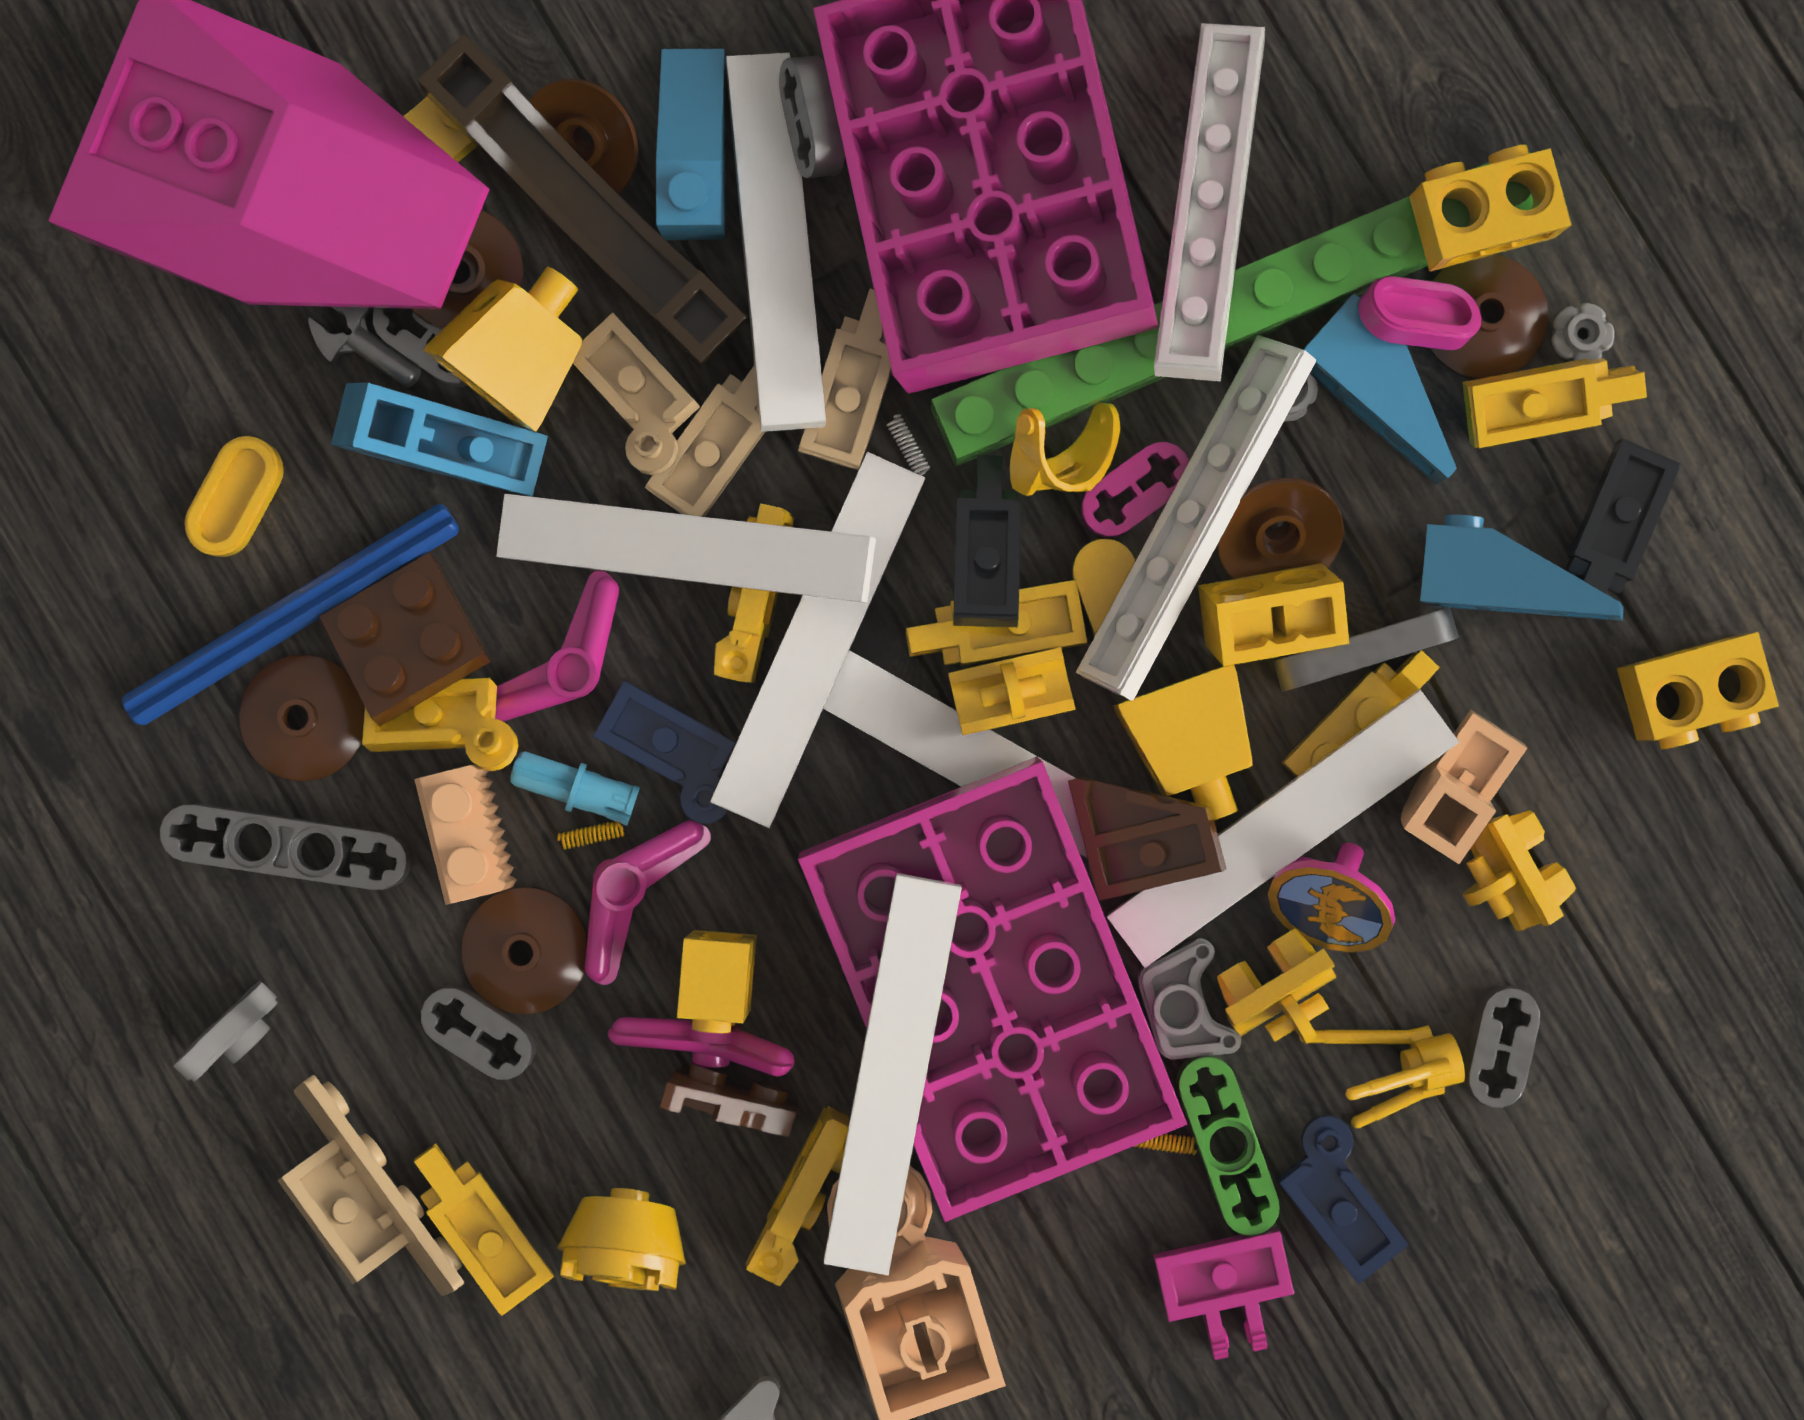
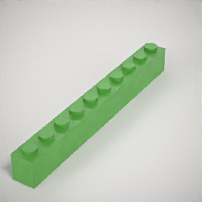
M1489 162L1486 163V164H1483V165H1481V166H1479V167L1489 165ZM1508 182L1506 185V196L1509 202L1518 209L1531 210L1533 198L1530 190L1519 182ZM1409 196L1235 270L1224 353L1255 340L1257 335L1265 336L1346 301L1353 293L1359 296L1376 279L1387 276L1403 277L1427 267V260ZM1445 199L1442 201V213L1447 222L1456 227H1467L1469 225L1470 214L1467 207L1461 201L1456 199ZM1163 301L1154 304L1159 325ZM1159 328L1002 369L931 400V411L955 467L976 459L977 455H985L1013 443L1016 420L1023 409H1038L1044 417L1046 429L1091 410L1098 403L1110 402L1166 378L1155 376L1154 374Z

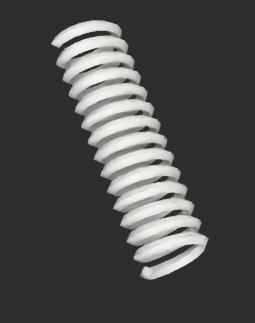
M894 415V420L886 426L893 425L889 428L890 431L895 429L891 432L892 435L897 433L893 438L901 436L895 441L903 440L897 446L905 444L900 447V450L907 448L902 451V454L909 452L904 456V458L911 456L906 460V462H910L908 466H912L911 470L916 469L913 472L922 476L926 474L925 472L930 469V466L925 461L924 454L921 453V450H918L919 446H916L917 442H914L915 438H912L910 430H907L908 426H905L906 423L903 422L902 415Z

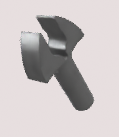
M332 307L346 316L347 326L352 331L350 335L345 333L331 334L313 319L308 318L310 330L318 348L327 360L334 365H337L343 353L356 352L405 388L413 386L419 379L421 374L419 366L369 331L367 320L373 314L374 308Z

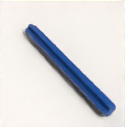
M436 504L128 692L121 699L125 711L136 725L150 723L317 621L323 613L456 536L460 530L455 518L446 506Z

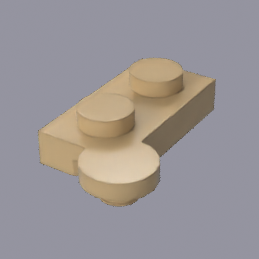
M612 313L582 341L573 364L634 429L628 436L625 446L626 456L631 465L644 474H660L669 469L677 457L678 445L673 432L700 406L617 316Z

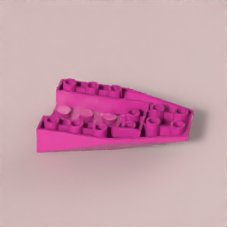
M139 0L48 221L88 243L249 305L441 309L490 189L340 63L192 0Z

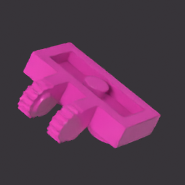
M1277 1227L1270 1228L1266 1232L1255 1236L1237 1235L1153 1254L1168 1321L1172 1322L1203 1315L1214 1360L1229 1357L1228 1336L1226 1329L1222 1325L1219 1311L1242 1306L1245 1320L1243 1323L1247 1342L1251 1344L1252 1350L1267 1349V1339L1259 1302L1294 1294L1281 1231Z

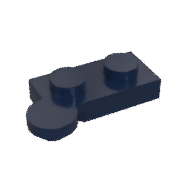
M623 681L593 737L682 785L683 788L680 795L681 807L685 814L693 821L706 824L714 823L723 818L728 810L710 801L721 779L719 775L737 742L629 682Z
M1319 1115L1311 1119L1302 1131L1301 1146L1306 1156L1276 1180L1354 1280L1360 1284L1409 1246V1244L1344 1163L1353 1148V1135L1348 1125L1338 1117Z

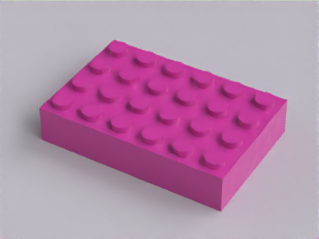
M840 0L813 8L892 374L908 394L1159 328L1082 0Z
M1038 757L799 852V863L866 1028L868 1026L896 873L962 886L913 1143L945 1222L1187 1125L1044 763Z

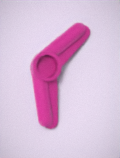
M598 570L590 574L562 648L548 662L497 686L495 719L504 722L584 697L595 688L600 679L619 595L618 583L607 572Z
M693 820L684 821L615 858L601 862L597 866L593 876L585 958V973L587 977L601 985H608L616 979L634 907L640 903L649 886L709 844L711 833L707 827Z
M622 1017L617 1019L612 1028L608 1030V1037L615 1045L692 1052V1062L705 1067H726L731 1061L779 1077L788 1073L795 1063L794 1055L790 1050L743 1031L736 1023L735 1026H731L730 1033H709L692 1030V1020Z

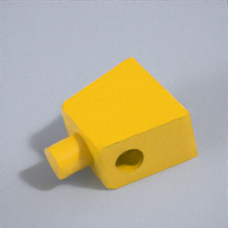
M546 267L528 293L515 283L497 279L426 345L423 351L514 424L536 432L542 424L582 345V338L558 318L577 293L578 288L551 267Z
M1234 665L1222 666L1134 698L1133 701L1127 700L1113 705L1119 721L1163 796L1174 795L1190 789L1195 803L1211 807L1214 820L1238 811L1226 776L1253 765L1238 676Z

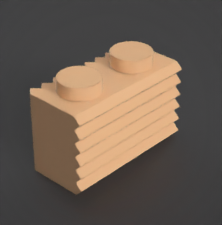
M468 765L414 779L445 905L512 888L517 881L516 878L510 875L514 867L507 863L511 855L504 851L508 842L501 839L505 830L498 827L502 818L496 815L495 812L499 806L492 802L496 793L489 790L493 781L486 778L489 771L482 770L476 765Z

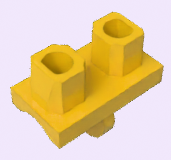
M1061 647L948 673L962 736L1076 710Z
M1528 810L1511 816L1506 814L1490 819L1470 848L1475 858L1466 863L1477 882L1463 892V897L1468 906H1475L1487 901L1498 920L1506 916L1509 917L1516 932L1538 924H1543V926L1551 925L1564 915L1559 906L1576 889L1564 867L1555 862L1538 869L1528 850L1544 840L1545 832L1534 812Z
M1292 929L1267 947L1268 953L1282 972L1275 979L1262 986L1246 961L1237 963L1217 976L1220 989L1228 1006L1225 1009L1228 1021L1233 1029L1239 1033L1240 1037L1283 1011V1015L1265 1025L1268 1034L1274 1042L1294 1030L1305 1044L1317 1038L1309 1021L1328 1010L1329 1007L1320 993L1299 1005L1297 1002L1335 979L1336 975L1332 969L1335 965L1324 948L1316 953L1312 945L1296 929Z

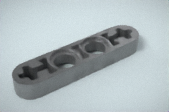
M204 804L181 805L172 809L164 817L160 827V841L165 851L173 858L183 862L370 890H384L400 884L408 876L412 866V854L407 843L398 835L384 831ZM193 815L197 816V827L220 831L225 830L223 818L230 819L223 842L209 840L195 842L192 850L188 849V839L178 836L179 825L191 823ZM251 824L263 826L269 831L272 838L270 852L261 860L255 861L247 858L239 847L241 832L246 826ZM314 833L326 835L332 841L335 848V856L332 863L322 870L309 867L302 857L301 848L303 842ZM348 837L356 838V843L352 848L354 852H376L380 847V843L386 844L387 855L396 858L397 865L395 869L385 870L382 874V879L375 877L376 870L374 866L363 863H351V876L344 875L342 871L350 855ZM222 843L225 857L218 855Z

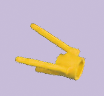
M1429 1025L1410 1030H1314L1317 1038L1310 1042L1324 1044L1410 1045V1049L1400 1053L1403 1071L1377 1078L1346 1090L1345 1095L1347 1099L1356 1100L1405 1085H1409L1411 1088L1354 1116L1351 1119V1125L1354 1128H1361L1376 1120L1378 1121L1422 1099L1444 1094L1445 1087L1463 1083L1465 1079L1463 1059L1455 1038L1450 1033L1433 1037Z

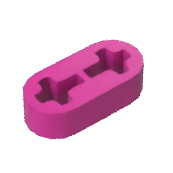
M1156 442L1145 447L1110 472L1091 491H1087L1083 497L1080 509L1085 527L1096 536L1116 538L1125 534L1164 506L1189 463L1186 453L1174 444ZM1155 456L1161 463L1171 459L1177 466L1170 475L1175 484L1170 488H1167L1160 481L1143 492L1136 482L1145 477L1151 470L1147 459ZM1128 489L1134 499L1127 503L1119 512L1123 522L1117 526L1110 519L1099 523L1093 515L1100 506L1096 496L1104 493L1106 497L1113 499Z

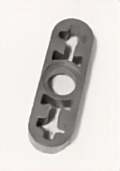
M1448 607L1350 637L1349 644L1306 651L1273 661V665L1283 692L1457 639L1459 635L1451 609Z

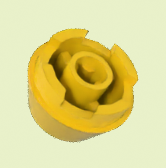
M612 1188L610 1197L590 1196L582 1198L557 1247L558 1250L563 1252L560 1276L574 1281H583V1275L593 1276L592 1280L608 1283V1286L659 1291V1286H662L663 1288L676 1290L679 1266L685 1265L686 1262L675 1209L663 1204L649 1202L650 1193L626 1188Z

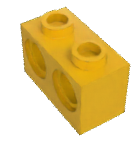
M1527 145L1513 146L1488 156L1489 165L1465 171L1463 162H1454L1434 168L1424 174L1426 182H1422L1409 198L1429 271L1554 239L1571 226L1551 148L1529 154ZM1508 182H1519L1530 190L1533 198L1531 210L1518 209L1509 202L1506 196V185ZM1456 199L1467 207L1470 214V222L1467 227H1456L1447 222L1441 208L1443 200Z
M1322 563L1198 585L1205 646L1223 666L1349 644L1344 584L1341 579Z
M1759 632L1734 635L1617 668L1636 740H1658L1661 750L1698 741L1699 737L1696 729L1719 723L1722 733L1760 724L1758 712L1779 707ZM1727 667L1732 669L1740 680V691L1731 702L1721 695L1718 688L1720 674ZM1665 684L1673 687L1679 696V708L1670 719L1665 718L1659 712L1656 705L1657 693Z
M693 930L684 938L677 1018L692 1019V1030L709 1033H730L731 1026H735V1023H744L751 1011L757 935Z

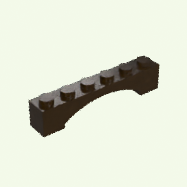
M465 34L418 79L423 93L698 368L744 324L746 316L701 270L696 269L584 161L512 84V81Z

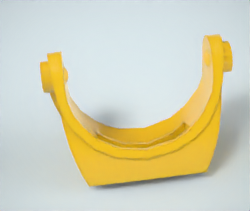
M1111 403L1096 404L1090 414L1087 425L1077 440L1068 449L1049 459H1045L1044 453L1045 420L1042 413L1036 408L1023 409L1016 420L1015 439L1010 458L1012 488L1026 496L1033 495L1038 490L1048 489L1066 492L1091 491L1106 474L1118 444L1120 419L1116 407Z

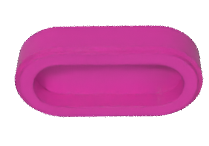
M1386 276L1376 279L1358 301V313L1364 326L1374 336L1389 343L1456 350L1463 347L1478 332L1481 326L1480 310L1474 299L1466 291L1452 284Z

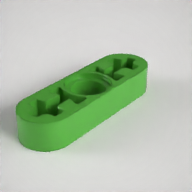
M1215 1055L1188 1058L1178 1070L1176 1087L1220 1213L1234 1231L1247 1236L1262 1234L1269 1230L1278 1218L1280 1209L1279 1199L1234 1072L1221 1058ZM1206 1067L1213 1076L1222 1074L1223 1082L1215 1086V1094L1219 1106L1224 1110L1233 1103L1236 1112L1214 1115L1200 1125L1198 1115H1208L1211 1112L1204 1096L1200 1092L1190 1093L1189 1086L1198 1081L1196 1071ZM1231 1126L1242 1131L1245 1137V1148L1237 1159L1228 1162L1220 1161L1211 1154L1210 1139L1218 1129ZM1255 1163L1257 1172L1244 1173L1248 1188L1255 1197L1265 1195V1202L1257 1206L1258 1217L1248 1220L1242 1212H1232V1207L1241 1202L1236 1183L1230 1178L1221 1185L1219 1176L1242 1173Z

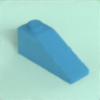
M725 49L661 50L656 152V226L665 240H726Z
M1353 293L1303 349L1316 359L1310 374L1436 485L1448 479L1457 468L1407 345L1389 343L1374 336L1360 319L1358 313L1359 297Z
M346 383L331 445L393 463L533 497L548 436L375 384Z
M1445 515L1444 525L1427 524L1420 601L1426 606L1623 621L1624 608L1621 602L1495 529L1483 528L1484 518Z

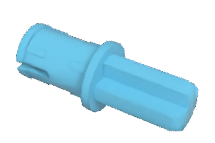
M526 751L519 753L510 775L511 783L516 787L567 803L566 811L571 812L574 807L604 816L626 826L628 825L640 790L639 786H633L586 770L587 764L581 763L579 769Z

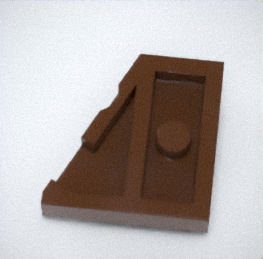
M1086 777L1068 781L1098 901L1226 870L1210 806Z
M691 1062L689 1070L678 1067L667 1082L660 1105L662 1109L680 1113L682 1105L711 1113L713 1114L712 1119L718 1122L749 1127L786 1137L790 1135L799 1103L787 1100L789 1091L782 1087L753 1080L749 1089L726 1082L728 1073L722 1069L705 1067Z

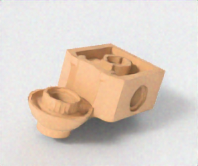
M910 1165L889 1276L848 1268L835 1283L878 1420H909L1005 1386L970 1266L957 1243L924 1235L932 1215L931 1192L922 1175ZM838 1180L832 1187L827 1204L829 1227Z

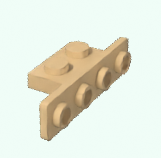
M315 1075L303 1081L294 1090V1093L330 1143L277 1181L352 1284L358 1282L405 1246L441 1296L457 1290L464 1284L463 1279L457 1272L462 1267L459 1257L442 1237H438L435 1240L432 1238L419 1220L424 1216V1211L419 1201L404 1185L396 1188L382 1169L387 1164V1161L377 1143L366 1133L359 1136L348 1122L345 1115L349 1113V1107L343 1096L330 1082L327 1081L322 1085Z

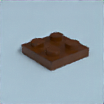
M430 552L319 616L371 719L379 726L384 725L491 662L439 563Z

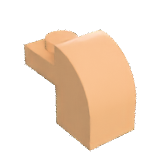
M1471 709L1454 732L1459 743L1425 767L1414 785L1401 814V823L1406 831L1460 864L1495 814L1496 809L1491 800L1527 750L1524 743Z

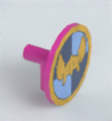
M1346 842L1341 844L1334 863L1300 856L1275 873L1268 891L1271 910L1283 926L1290 931L1296 929L1308 942L1325 949L1350 953L1372 950L1387 941L1395 923L1392 902L1377 884L1358 872L1364 851L1354 843Z

